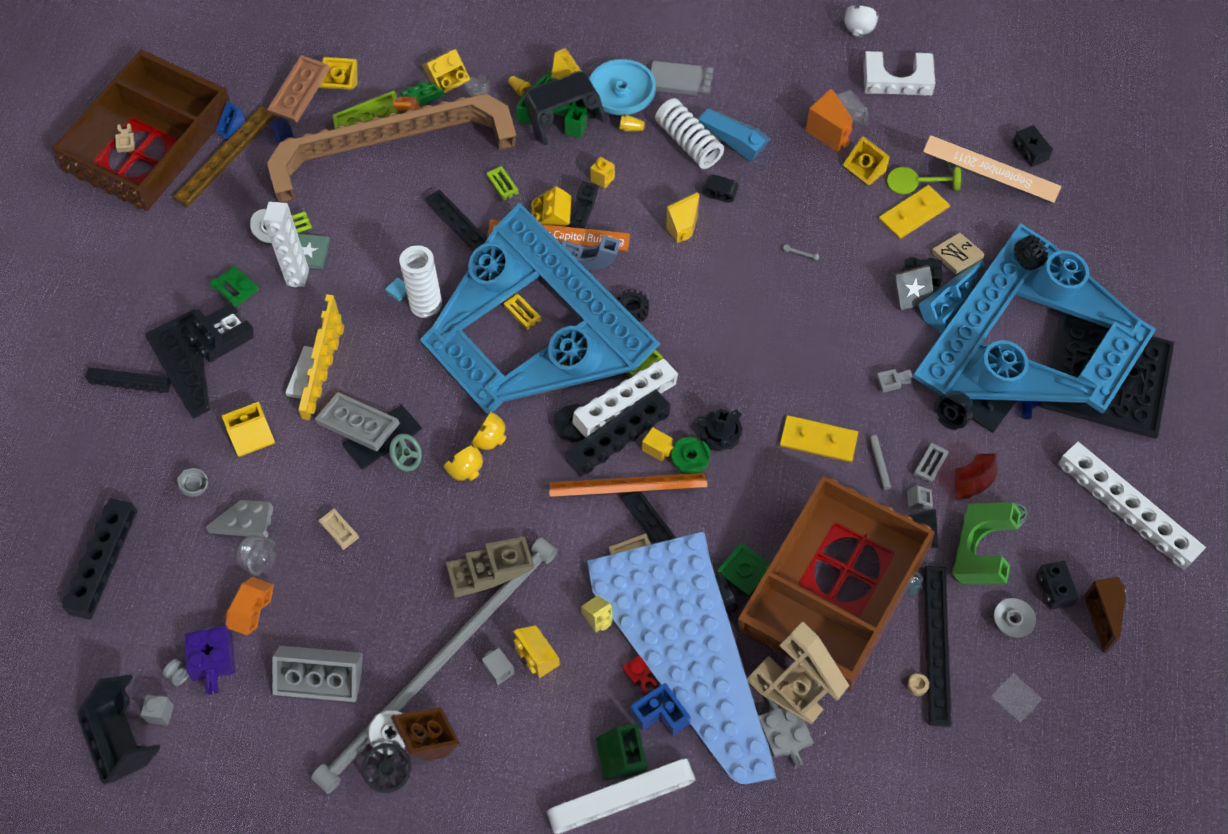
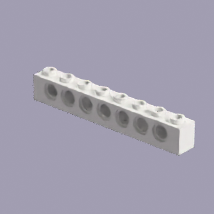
M1077 442L1062 456L1058 465L1064 472L1069 473L1081 486L1087 488L1095 498L1105 503L1127 525L1132 526L1144 539L1149 540L1159 552L1168 556L1176 566L1185 570L1206 548L1081 443Z

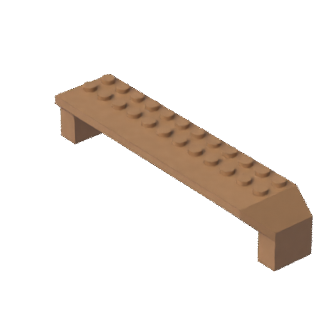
M478 93L466 99L461 97L453 102L444 101L436 106L427 105L419 110L410 109L402 114L393 113L385 118L376 117L369 122L359 121L355 122L352 126L346 127L342 125L338 126L335 130L329 131L325 129L319 131L318 134H304L301 138L296 139L287 138L284 142L279 143L267 163L275 194L280 203L296 199L291 175L304 161L467 122L491 127L498 150L514 147L516 132L509 108L488 94L482 95Z

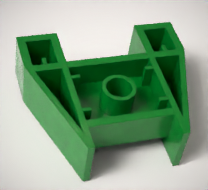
M550 70L531 88L557 78L551 77L552 70ZM523 94L516 107L517 122L531 125ZM582 99L552 110V113L566 116L565 134L578 138L582 137L587 127V107Z

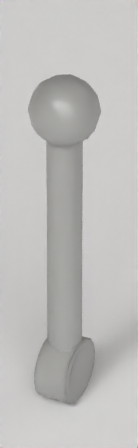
M784 245L783 247L784 252L791 251L797 254L811 257L815 261L819 259L818 254H810L800 250H796L790 248L789 245Z

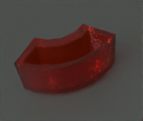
M997 453L976 454L975 459L970 464L955 469L956 499L971 498L991 486L998 472Z

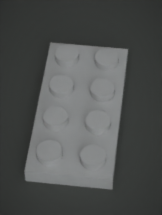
M339 392L315 418L318 425L375 451L379 450L400 424L397 418Z

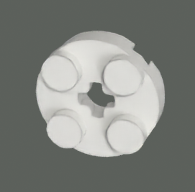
M387 710L373 717L368 727V739L372 747L383 743H393L404 749L405 745L391 719L392 715L402 713ZM389 726H392L395 735H391V738L388 739L384 731ZM387 747L388 755L394 754L397 750L395 748ZM383 748L377 750L378 752L384 754Z

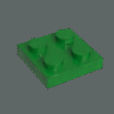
M740 543L717 570L716 574L722 572L728 584L749 598L756 590L770 563Z

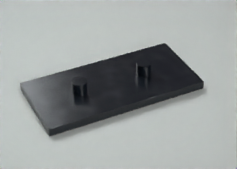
M974 399V415L971 420L994 433L1018 400Z
M402 404L388 413V415L397 418L400 424L378 451L372 450L351 439L342 444L343 448L362 470L389 452L391 441L395 436L399 434L413 436L422 430V427Z

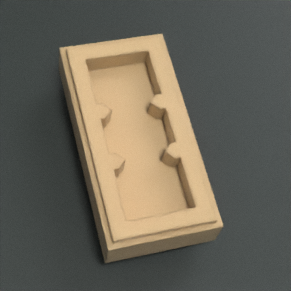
M335 509L318 520L342 550L359 539L358 534Z

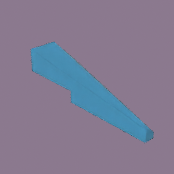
M983 260L962 271L918 304L925 322L940 333L945 331L972 291L971 285L974 281L978 280L979 276L977 274L980 268L985 266Z

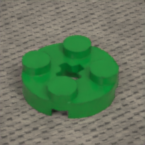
M695 437L682 438L677 441L672 449V463L681 474L700 473L708 468L710 449L704 441L696 440ZM689 452L692 455H696L694 459L687 458Z

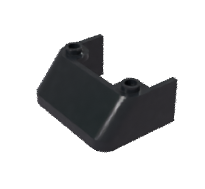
M576 71L528 89L524 93V102L536 141L543 145L548 144L543 128L553 122V109L580 99L583 100L587 108L592 109L595 119L603 123L607 122L600 96L587 74Z
M132 674L99 679L78 711L79 724L103 784L116 782L146 767L160 750L159 744L147 747L145 745L137 746L124 712L130 704V697L126 693L125 688L133 679Z

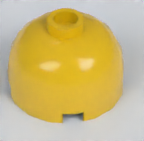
M490 411L471 444H475L481 450L488 451L494 449L497 445L501 446L507 437L504 435L506 426L503 419Z
M474 444L454 456L453 462H446L443 468L451 478L457 481L467 479L472 481L480 475L478 471L482 468L483 457Z

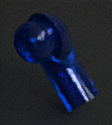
M1023 401L1022 418L1025 420L1031 419L1032 410L1041 404L1042 401Z

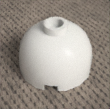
M855 6L848 7L844 20L846 28L857 37L872 32L878 21L876 11L865 6H860L859 9H854Z

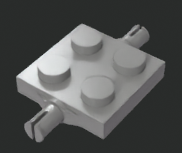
M767 698L771 711L758 717L772 758L790 755L794 766L798 767L803 764L798 752L803 748L812 746L814 743L806 723L800 717L783 707H779L778 704Z

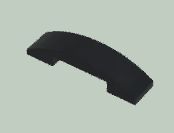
M582 181L576 195L577 200L570 214V224L565 227L585 229L599 190L598 185Z

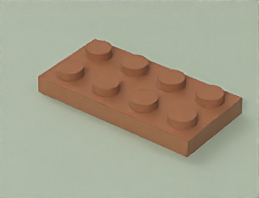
M301 55L267 109L269 113L297 123L330 70L329 65Z

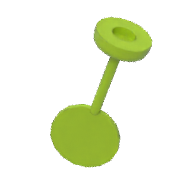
M956 166L953 168L952 177L919 178L914 170L908 167H899L890 172L887 183L891 191L902 195L913 192L919 182L952 181L953 189L960 191L961 167Z

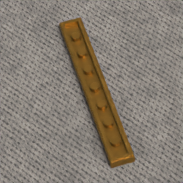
M260 106L173 196L174 200L189 208L270 123L275 115L269 113L267 108Z

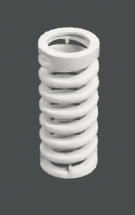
M670 99L658 109L655 116L656 122L671 135L678 145L682 146L683 150L693 158L700 168L707 169L721 158L724 146L713 135H710V132L704 128V125L699 124L698 119L693 118V114L688 112L687 108L678 99ZM676 107L675 110L668 116V118H666L670 110ZM685 119H687V120L681 125V127L678 128V126H679ZM690 125H692V127H691L686 133H684V131H685ZM698 130V132L691 139H689L691 135H693L695 131ZM702 136H704V137L702 138V140L695 145V143H696ZM709 142V144L703 149L702 147ZM714 149V151L710 155L706 156L711 150Z
M419 245L411 246L402 252L399 259L409 306L412 313L416 316L429 318L436 315L442 308V298L434 258L428 248Z

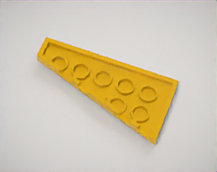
M326 294L325 301L328 305L326 311H322V329L319 328L317 331L311 359H314L312 369L308 368V386H305L298 409L304 420H310L311 415L315 413L317 398H320L322 394V384L327 380L328 367L333 363L334 351L338 349L339 337L344 332V324H342L341 314H339L334 295Z

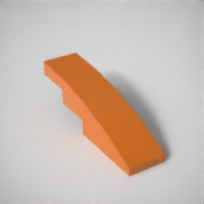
M398 97L393 102V106L399 113H404L410 109L419 110L422 108V106H419V101H416V97Z

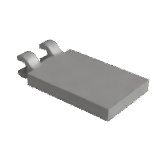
M653 61L651 72L655 78L656 91L695 96L698 95V92L710 93L713 68L702 70V66Z

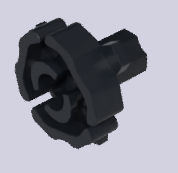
M721 408L716 413L711 411L705 417L699 416L696 425L701 427V441L707 443L708 436L705 433L707 430L713 439H709L708 442L710 450L722 451L733 449L739 444L740 437L742 436L743 428L739 421L742 414L737 409L730 413L729 410ZM736 430L737 435L735 436V438L730 440V438L734 435Z

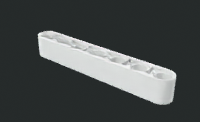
M682 759L555 806L546 813L553 833L560 834L690 785L696 779L688 759Z

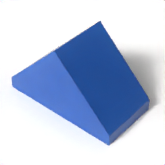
M227 101L215 132L228 140L245 123L242 110L230 101Z

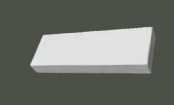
M303 347L286 390L287 396L301 399L304 387L308 386V368L312 369L314 359H311L313 347Z

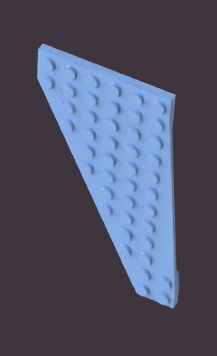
M700 532L588 560L594 595H599L611 604L614 622L660 684L663 685L666 682L691 716L690 724L730 778L741 784H752L776 779L769 746L762 730L710 561L705 533Z

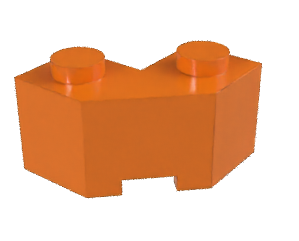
M251 577L243 582L225 614V619H227L225 626L247 636L257 629L261 609L271 603L274 584L255 577Z

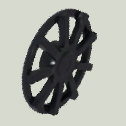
M379 744L370 749L363 760V778L367 785L377 792L390 793L397 791L405 785L410 777V757L402 747L396 744ZM387 747L397 749L390 759L388 758ZM383 748L384 759H380L374 752ZM401 752L406 760L395 763V758ZM370 756L378 762V765L366 764ZM407 764V774L396 770V767ZM366 769H377L378 772L368 779ZM394 774L404 777V780L398 786L393 778ZM378 776H382L379 788L371 783ZM389 777L394 788L383 789L385 780Z

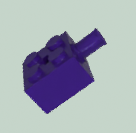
M227 626L185 633L187 674L193 681L205 679V694L213 695L212 691H214V694L219 693L218 677L235 674L232 633Z

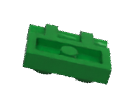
M427 81L425 83L420 82L414 87L405 88L404 91L400 92V96L416 97V101H419V106H422L427 102L444 96V90L436 84H430Z

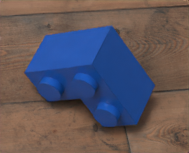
M666 682L630 706V714L642 731L658 720L662 721L672 736L690 725L691 716Z

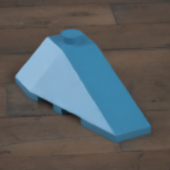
M707 109L698 118L699 123L750 162L771 140L759 129L711 109Z

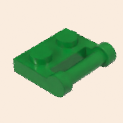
M235 265L219 278L212 279L209 284L211 288L219 291L235 307H238L259 290L258 286ZM226 283L238 296H234L223 285Z

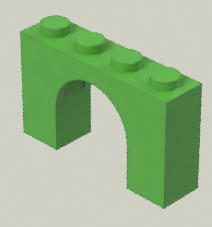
M1013 502L968 504L967 512L964 514L963 529L960 532L959 547L956 550L957 557L952 568L954 577L961 584H1007L1010 565L1004 557L976 555V548L980 540L990 532L1018 530L1021 511Z

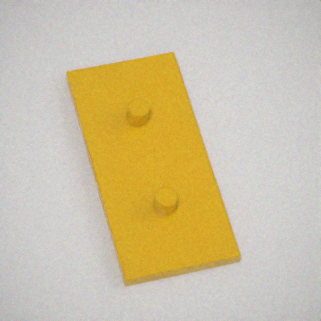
M928 185L879 216V220L901 239L949 208L950 204Z
M787 415L780 446L852 463L859 431Z

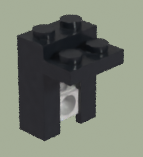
M232 303L207 316L199 309L192 312L193 321L191 325L187 326L186 338L191 345L197 348L199 355L202 358L205 357L209 363L253 339V326L247 320L242 323L234 315L238 310Z

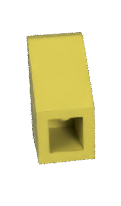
M599 595L581 606L582 615L595 633L599 630H606L611 625V622H613L611 604Z

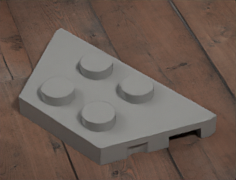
M240 500L207 525L206 529L209 533L267 538L269 535L267 526L271 525V515L273 514L274 507L270 502Z

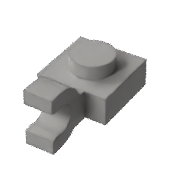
M896 369L877 373V379L883 393L900 389L902 384H910L912 382L910 378L913 377L911 370L897 373Z

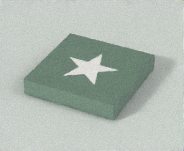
M298 234L308 267L323 269L331 241L330 237Z

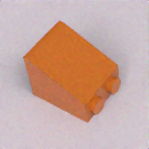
M830 89L809 108L806 132L839 152L842 148H846L850 142L849 137L853 129V119L834 90Z

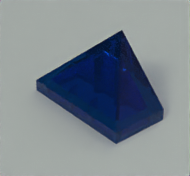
M279 117L270 120L278 145L287 138H294L287 119Z

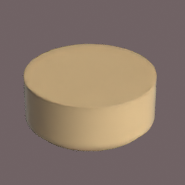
M913 674L907 682L908 691L915 696L924 695L929 688V681L922 674Z

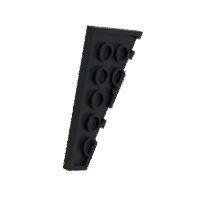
M196 309L145 333L148 342L193 419L211 410L204 359L199 355L197 348L191 345L186 338L187 326L192 324V312L196 311Z

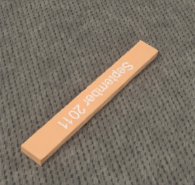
M929 135L923 149L925 153L1051 202H1055L1062 187Z

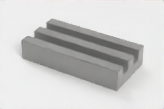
M931 443L913 476H919L921 480H927L929 484H932L949 451ZM932 450H935L936 452L925 472H921ZM940 453L943 454L932 475L929 476L928 473Z

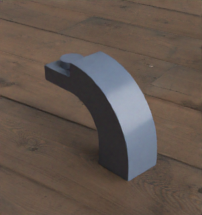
M603 235L601 242L592 247L577 245L565 240L562 241V245L587 270H599L610 266L614 262L621 240Z

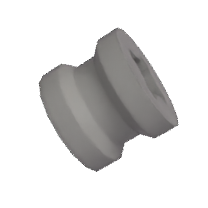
M179 659L172 660L163 670V675L166 678H170L175 686L181 685L189 677L187 667H183Z

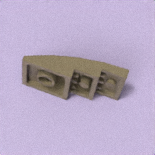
M525 537L487 543L484 550L465 553V559L446 562V569L455 598L498 586L534 569V563Z

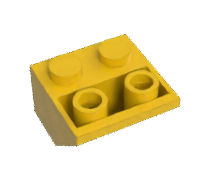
M456 49L449 50L422 64L429 81L442 88L444 93L470 80Z
M555 186L532 201L531 214L542 225L565 227L570 224L571 195Z
M259 402L222 415L238 457L275 444Z
M536 625L514 631L515 639L513 642L516 646L515 650L520 658L524 657L526 659V666L532 675L536 674L540 679L560 665L559 657Z

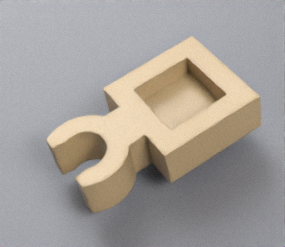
M118 124L119 134H115L117 152L135 150V138L131 125L127 124L126 129H121V125Z

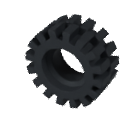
M1028 235L1014 245V251H1016L1014 254L1018 257L1016 260L1020 261V265L1029 271L1042 266L1048 259L1046 257L1048 252H1045L1047 248L1043 247V241L1040 242V238H1036L1035 235Z
M629 289L627 293L623 291L622 296L618 295L617 300L624 307L630 303L639 305V309L628 311L639 322L640 319L642 321L645 320L649 312V300L645 294L643 295L642 291L637 293L636 289L633 292Z

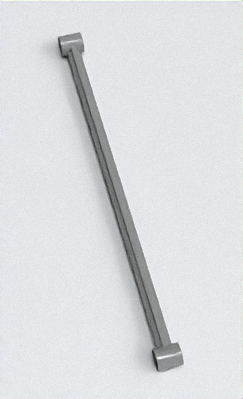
M543 537L539 538L531 548L534 569L505 582L383 711L393 710L399 712L542 561L548 564L555 558L558 549ZM369 725L329 767L326 764H322L312 774L311 779L327 794L332 792L340 783L341 778L338 775L370 743L368 739Z

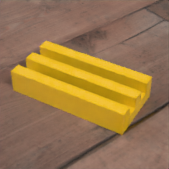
M516 294L504 303V308L526 330H529L531 325L534 326L536 322L539 323L541 321V316L519 294ZM515 301H517L533 317V319H531L525 313V311L515 303ZM510 305H512L528 322H526Z

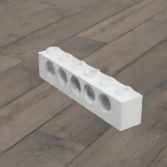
M268 202L263 220L286 285L305 287L309 267L288 203Z
M665 359L654 362L649 368L637 372L629 380L625 379L614 389L610 388L599 398L595 397L584 407L577 408L573 414V424L586 438L653 390L657 389L660 393H663L676 385L678 373Z

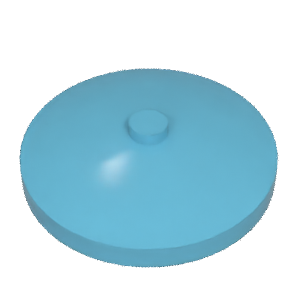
M627 59L608 61L597 67L590 76V81L600 96L603 110L607 113L615 115L634 114L646 108L654 99L656 92L655 78L652 72L639 62Z

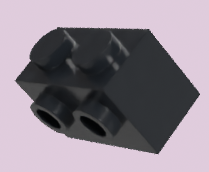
M1059 561L1041 565L1036 573V579L1038 584L1042 586L1043 599L1046 604L1048 603L1049 609L1074 606L1079 597L1066 562Z

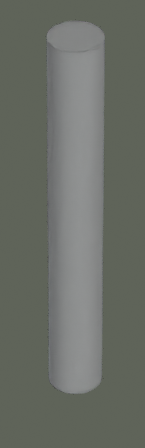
M873 435L870 437L882 486L884 490H889L891 485L878 437Z

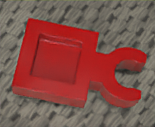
M640 655L622 666L623 671L634 686L638 683L641 684L643 694H648V690L645 687L647 684H651L654 689L657 688L656 681L648 677L652 674V671Z

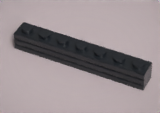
M89 367L85 376L88 383L92 385L99 384L115 388H132L149 392L168 393L171 386L169 377Z

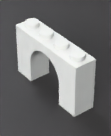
M866 51L864 58L865 93L932 95L935 86L933 53H916L913 63L914 74L909 77L899 78L890 75L884 69L883 52Z

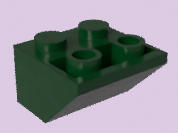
M638 723L619 726L596 737L604 781L647 772V763Z

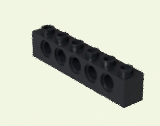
M657 389L653 390L565 452L566 462L579 477L589 474L595 466L606 462L612 454L620 452L626 444L636 441L640 434L650 431L657 422L667 419L670 415L671 404ZM602 443H607L608 445H607V446H602V445H600V444H602ZM586 454H592L593 456L587 457V456H585V455H586Z
M109 498L108 503L103 507L102 517L95 526L94 535L89 540L87 551L79 562L76 576L71 580L69 592L62 601V608L69 615L92 620L138 512L133 503Z

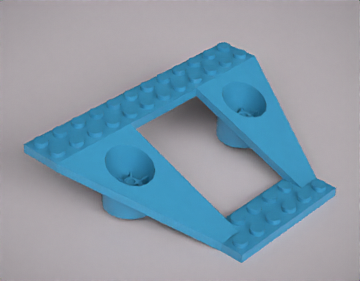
M520 202L493 229L485 244L479 246L472 253L468 263L469 269L433 327L420 339L487 414L490 411L494 412L506 401L635 371L661 345ZM489 275V281H484V279ZM542 276L584 321L577 326H567L558 330L546 348L504 376L466 335L463 329ZM587 341L588 347L583 348L582 345ZM568 359L570 360V366L563 365Z
M1020 223L913 374V378L940 396L949 391H960L965 393L970 399L1082 402L1089 404L1103 414L1156 329L1137 317L1089 275V267L1082 257L1072 251L1059 250L1050 241ZM1028 235H1035L1036 238L1039 237L1040 242L1043 241L1044 243L1043 247L1047 248L1045 252H1048V256H1046L1048 259L1045 263L1032 271L1024 269V266L1020 265L1021 262L1016 260L1018 257L1014 254L1016 253L1014 251L1015 243ZM1015 295L1109 328L1078 378L1029 360L1024 350L1011 341L999 340L992 342L990 345L983 342Z

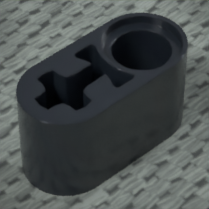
M709 175L702 193L708 198L730 203L734 201L739 184L733 179Z

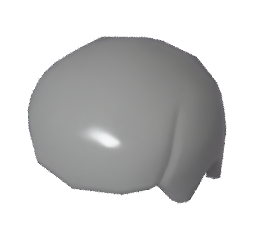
M186 469L177 477L179 490L188 497H198L208 487L207 475L201 469Z

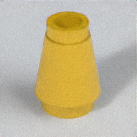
M512 76L509 79V84L519 97H522L531 88L529 82L516 76Z
M629 115L621 116L619 129L623 130V132L643 131L645 121Z

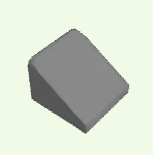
M918 485L907 490L909 508H933L932 490Z

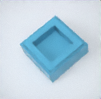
M398 277L385 289L387 294L399 302L407 295L404 281Z

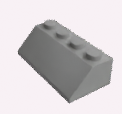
M279 646L272 656L273 695L347 702L357 701L362 675V653Z

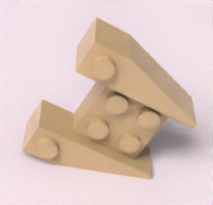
M802 621L780 645L795 661L784 671L768 656L751 673L747 681L761 695L812 724L824 710L817 702L827 692L835 700H838L849 687V684L819 636Z

